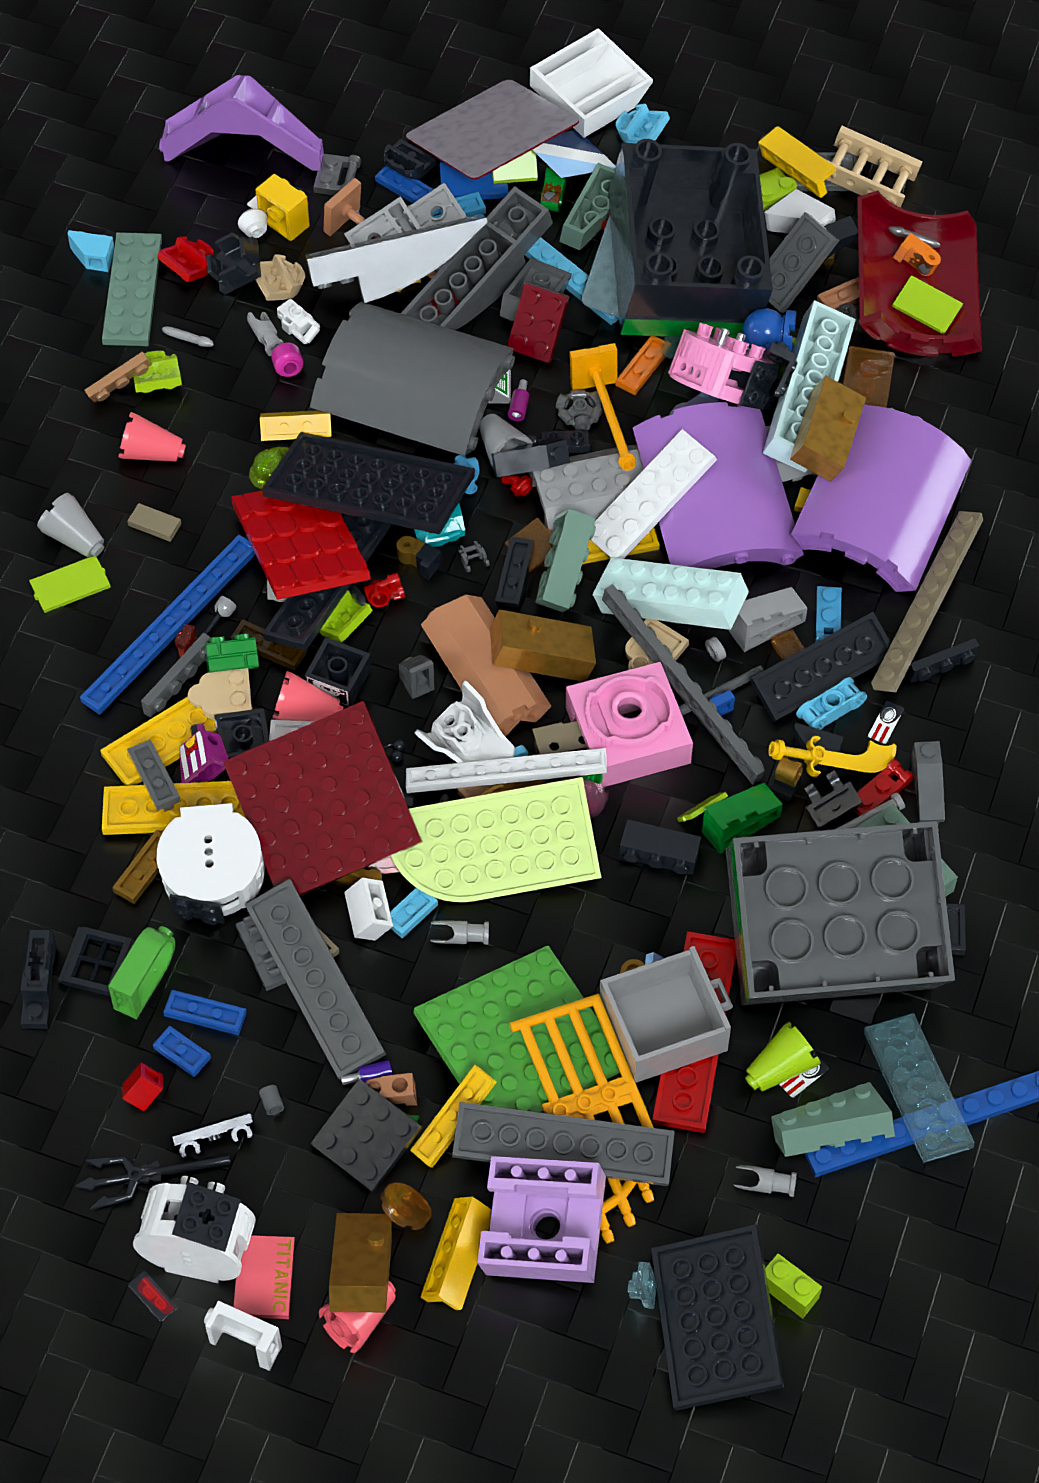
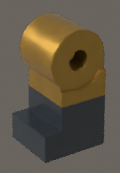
M404 536L398 540L397 554L399 561L419 568L420 575L429 580L442 564L441 551L411 536Z
M786 756L782 757L775 771L774 783L770 789L775 796L791 802L801 782L802 763L793 762Z

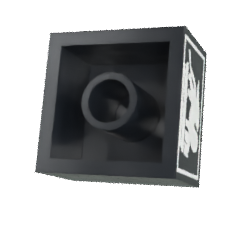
M325 637L305 674V680L339 699V704L350 707L353 705L371 671L370 653Z

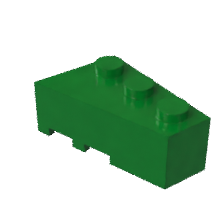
M765 783L753 786L748 790L705 807L702 833L718 853L721 854L730 846V841L733 838L748 837L781 817L783 804Z

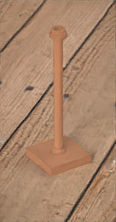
M356 178L351 180L325 203L324 232L329 236L335 233L349 219L357 224L366 220L356 212L360 210L361 182ZM434 270L426 276L432 279L437 272Z

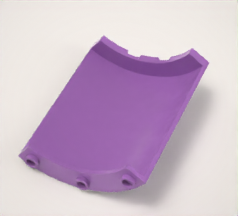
M727 402L703 403L673 410V415L664 418L657 415L633 427L644 469L682 429L717 459L659 521L670 565L714 569L733 563L742 564L747 561H768L789 565L804 555L802 548L791 535L795 524L776 460L763 454L768 433L760 409L744 407L739 404L737 407L728 406Z
M864 404L845 468L831 482L819 475L817 476L791 535L802 550L811 549L831 552L832 549L845 552V557L863 565L868 562L877 568L876 573L886 580L895 592L916 591L971 463V459L964 449L949 436L923 421L920 417L894 409Z

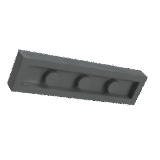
M203 633L141 700L145 715L152 718L157 712H161L172 695H176L181 690L182 684L188 678H192L195 675L198 667L203 661H206L205 644L210 643V636Z

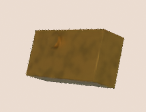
M825 375L811 392L790 460L831 482L845 468L866 397Z
M499 610L490 627L494 666L586 682L596 664L592 627Z
M337 1213L329 1282L330 1312L386 1313L392 1244V1214Z

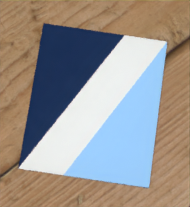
M576 130L563 132L532 149L561 178L592 173L597 163L612 169L616 168L586 137L583 138Z

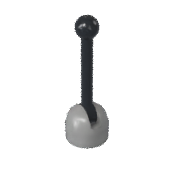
M224 596L218 599L215 605L217 615L204 631L206 635L210 633L220 617H228L235 611L236 605L230 599Z

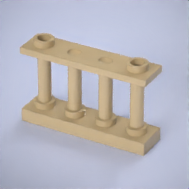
M842 126L834 146L838 147V150L832 162H830L835 166L836 171L826 180L861 196L879 190L888 201L901 208L905 195L900 192L907 179L915 181L922 161ZM846 152L859 157L852 171L840 166ZM867 161L879 166L872 180L860 175ZM887 170L899 175L892 189L880 184Z

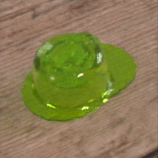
M276 447L261 451L256 455L249 473L251 483L255 487L260 489L264 487L289 448Z

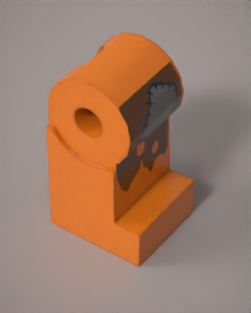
M912 233L909 234L893 256L898 262L904 259L924 276L933 274L941 261L940 255L932 247Z

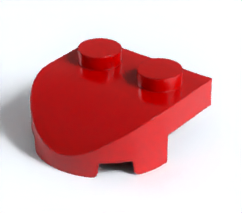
M178 237L174 246L159 250L157 258L183 280L191 282L208 274L206 256L209 254L213 255L214 251L210 245L200 239L195 243L187 241V237Z

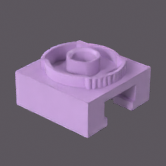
M491 1156L487 1185L489 1191H494L490 1230L481 1232L477 1262L483 1272L491 1276L594 1283L606 1175L600 1164ZM549 1216L557 1218L560 1221V1230L555 1237L545 1240L536 1235V1226L542 1218Z

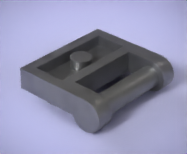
M324 154L321 171L317 172L314 193L336 195L355 178L357 168L361 164V158L356 155L344 157ZM343 167L348 168L344 184L339 185Z

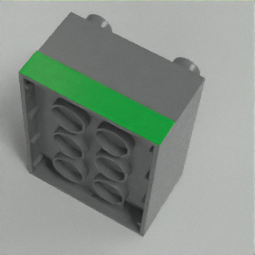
M937 821L733 838L730 841V846L726 849L741 1005L935 989L955 981Z

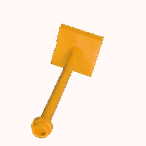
M615 343L590 349L570 351V385L572 391L596 387L620 454L618 464L625 471L632 470L636 465V458L628 451L605 386L616 383L617 347Z

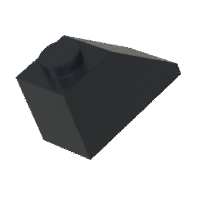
M795 723L792 740L797 748L807 750V742L812 737L819 736L820 740L816 743L813 742L815 747L821 746L827 751L840 753L843 736ZM821 764L813 767L817 771L829 773L835 769L833 766Z

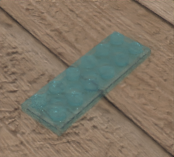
M914 1013L865 1027L864 1034L923 1163L974 1148L975 1142Z

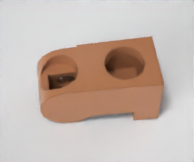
M412 1073L381 1076L380 1078L366 1081L369 1087L392 1104L406 1103V1106L417 1105L416 1083Z

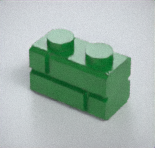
M249 634L234 635L235 640L225 641L224 637L210 638V643L205 644L208 673L258 668L256 639L249 638Z

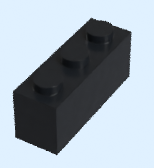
M627 819L620 843L619 857L632 863L641 862L653 868H666L678 874L693 875L700 851L701 837Z

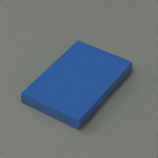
M440 162L441 185L445 183L454 198L479 192L482 199H502L508 194V183L494 184L492 173L479 179H470L446 163Z

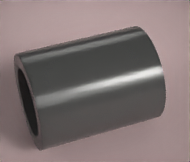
M276 1085L266 1086L259 1091L267 1115H275L284 1110V1105Z

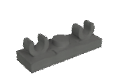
M151 740L127 749L157 811L163 809L166 812L173 809L174 804L181 802L180 796Z
M251 915L243 918L242 922L236 924V928L266 991L287 983Z

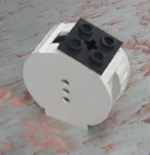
M232 803L180 808L181 817L175 818L169 823L158 843L157 865L165 891L171 900L174 913L178 917L191 920L192 917L198 918L210 925H217V923L225 924L224 916L232 914L241 908H246L245 904L254 900L262 887L265 867L258 835L245 817L239 813H234Z
M182 1176L180 1184L162 1183L153 1186L149 1190L142 1212L140 1231L135 1235L133 1241L134 1249L146 1260L159 1267H164L165 1272L218 1283L219 1280L225 1281L238 1277L242 1269L241 1257L243 1251H246L256 1221L254 1214L245 1205L240 1203L241 1199L224 1194L225 1186L217 1183L215 1191L213 1190L215 1182H208V1188L198 1185L199 1181L190 1177V1181L187 1183L188 1176Z

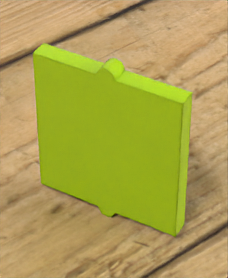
M724 792L707 798L677 817L678 822L695 818L704 812L705 807L725 799L728 795Z

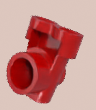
M398 572L387 575L386 579L375 580L370 585L364 587L368 602L374 607L386 606L389 599L394 598V600L405 598Z

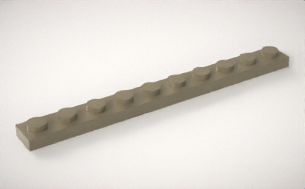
M959 511L871 682L874 690L897 692L983 522L982 513Z

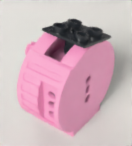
M699 323L697 333L684 329L668 372L670 377L711 396L739 404L740 406L763 410L769 400V392L772 384L777 379L779 365L762 357L766 348L752 344L750 351H748L749 343L744 342L746 335L738 333L736 339L728 336L730 332L726 328L716 327L713 337H710L713 327L704 323Z

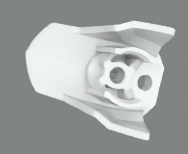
M467 681L462 683V701H456L454 704H451L433 722L431 733H425L418 729L414 732L433 750L447 754L457 763L514 757L515 747L500 731L487 710L484 699Z

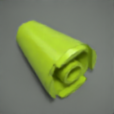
M791 1022L783 1025L747 1068L748 1076L745 1079L753 1090L759 1088L761 1091H765L816 1068L821 1062L818 1056L813 1058L810 1054L813 1050L799 1030L795 1026L792 1028Z

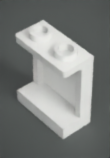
M220 1301L217 1302L214 1309L210 1308L205 1316L204 1323L206 1324V1332L211 1344L216 1345L221 1334L227 1333L256 1346L259 1366L270 1371L282 1348L278 1327Z

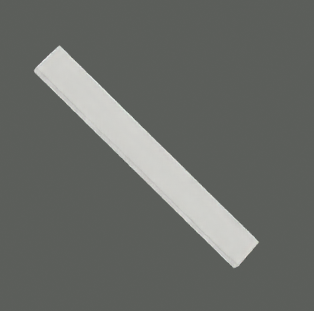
M606 748L406 768L407 793L602 774L607 773Z

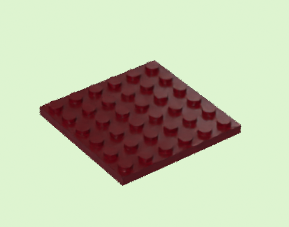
M364 701L223 761L244 815L258 835L263 861L274 887L290 879L298 894L302 895L423 843Z

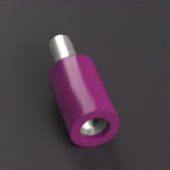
M520 380L518 389H515L512 393L508 417L513 421H522L525 418L529 400V393L526 391L528 382L526 380Z

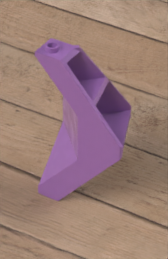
M237 75L167 119L163 137L160 139V152H163L165 161H171L223 133L260 135L311 170L321 171L324 156L322 139H319L251 76Z

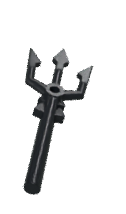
M229 1154L164 1166H160L158 1160H156L149 1166L145 1163L141 1167H135L126 1156L85 1159L83 1161L100 1169L104 1164L123 1163L128 1174L97 1180L89 1177L75 1187L93 1191L97 1186L129 1181L126 1194L111 1198L103 1196L90 1208V1210L131 1200L137 1185L141 1183L149 1184L151 1181L161 1184L162 1177L230 1165Z

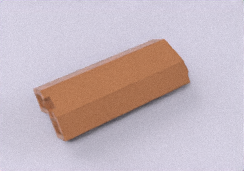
M464 595L435 608L428 614L421 626L461 690L462 683L467 681L481 695L487 710L502 734L506 737L520 721L537 722L551 705L530 672L493 665L490 627L495 618L482 597Z

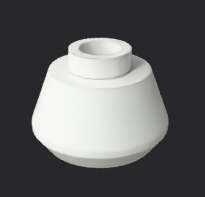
M249 209L240 216L238 226L248 237L259 238L267 230V214L259 209Z

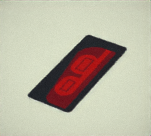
M143 1271L128 1284L159 1321H163L177 1309L173 1301L146 1271Z

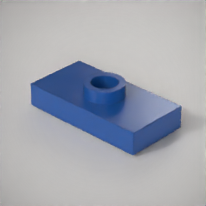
M170 1025L153 1044V1049L193 1077L211 1059V1055Z

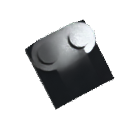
M264 708L214 715L216 732L222 738L228 759L270 741Z

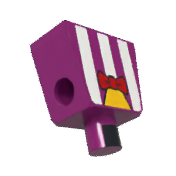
M195 724L190 727L191 737L180 746L182 783L210 782L226 769L223 761L228 760L221 736L217 733L206 731L203 724Z

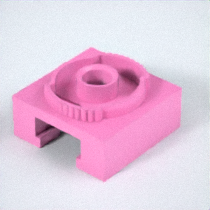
M661 662L566 687L567 713L571 722H578L587 749L606 748L607 773H602L603 780L599 786H595L596 789L691 763L693 742ZM640 709L642 711L640 715L635 718H625L621 716L622 714L633 712Z

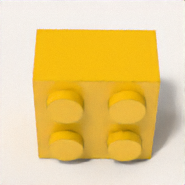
M273 174L256 188L257 206L259 210L267 214V225L285 238L292 241L310 226L306 194L291 186L286 179H281L276 174Z

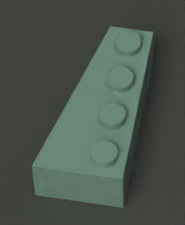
M567 509L554 517L553 524L557 525L554 533L550 534L549 543L553 544V547L545 557L544 564L548 569L541 575L535 603L560 612L566 611L574 605L576 599L574 590L576 585L580 583L583 572L580 571L581 566L589 554L587 545L589 539L593 538L596 530L594 517L572 509Z
M870 1082L771 1117L775 1142L785 1157L819 1151L823 1145L835 1146V1148L845 1146V1141L861 1139V1143L872 1141V1136L884 1134L885 1138L895 1137L892 1111Z

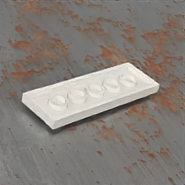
M682 429L594 522L596 530L591 541L610 558L624 559L717 461L716 457Z

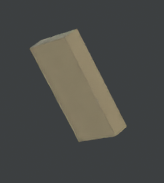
M138 503L127 521L130 527L170 542L181 526V519Z

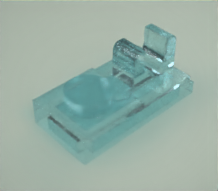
M639 1262L638 1272H633L632 1280L628 1283L627 1292L630 1293V1298L641 1299L644 1308L654 1309L657 1288L656 1279L650 1263Z

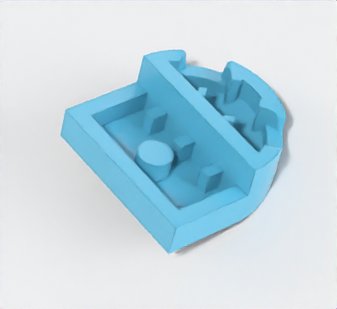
M646 104L636 105V110L630 113L624 111L618 117L616 127L624 143H637L642 139H652L655 141L670 117L666 111H649Z

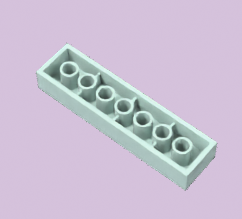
M815 300L806 311L793 352L798 354L795 359L798 363L793 374H789L786 383H788L785 393L783 396H779L763 454L802 472L807 471L806 468L790 460L811 392L825 375L838 382L856 319Z

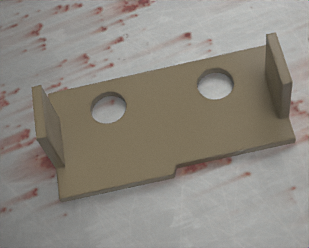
M577 721L566 724L556 723L532 729L537 755L571 752L587 748L586 744H581L578 741L582 733ZM551 743H557L559 749L553 751L549 746Z

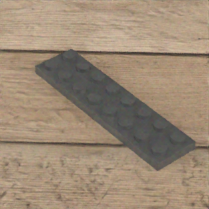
M288 879L245 904L338 1079L341 1081L342 1076L353 1074L359 1071L358 1067L371 1064L386 1055L292 881Z
M459 1102L452 1157L491 1162V1156L592 1162L600 1164L606 1178L668 1186L674 1131Z

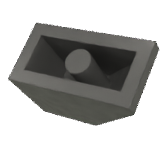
M418 655L414 658L409 657L399 664V677L412 699L434 690L433 662L423 655Z

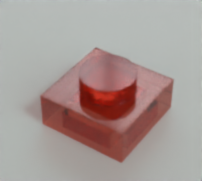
M185 624L182 633L179 632L177 634L175 646L178 647L179 657H182L197 639L195 626Z

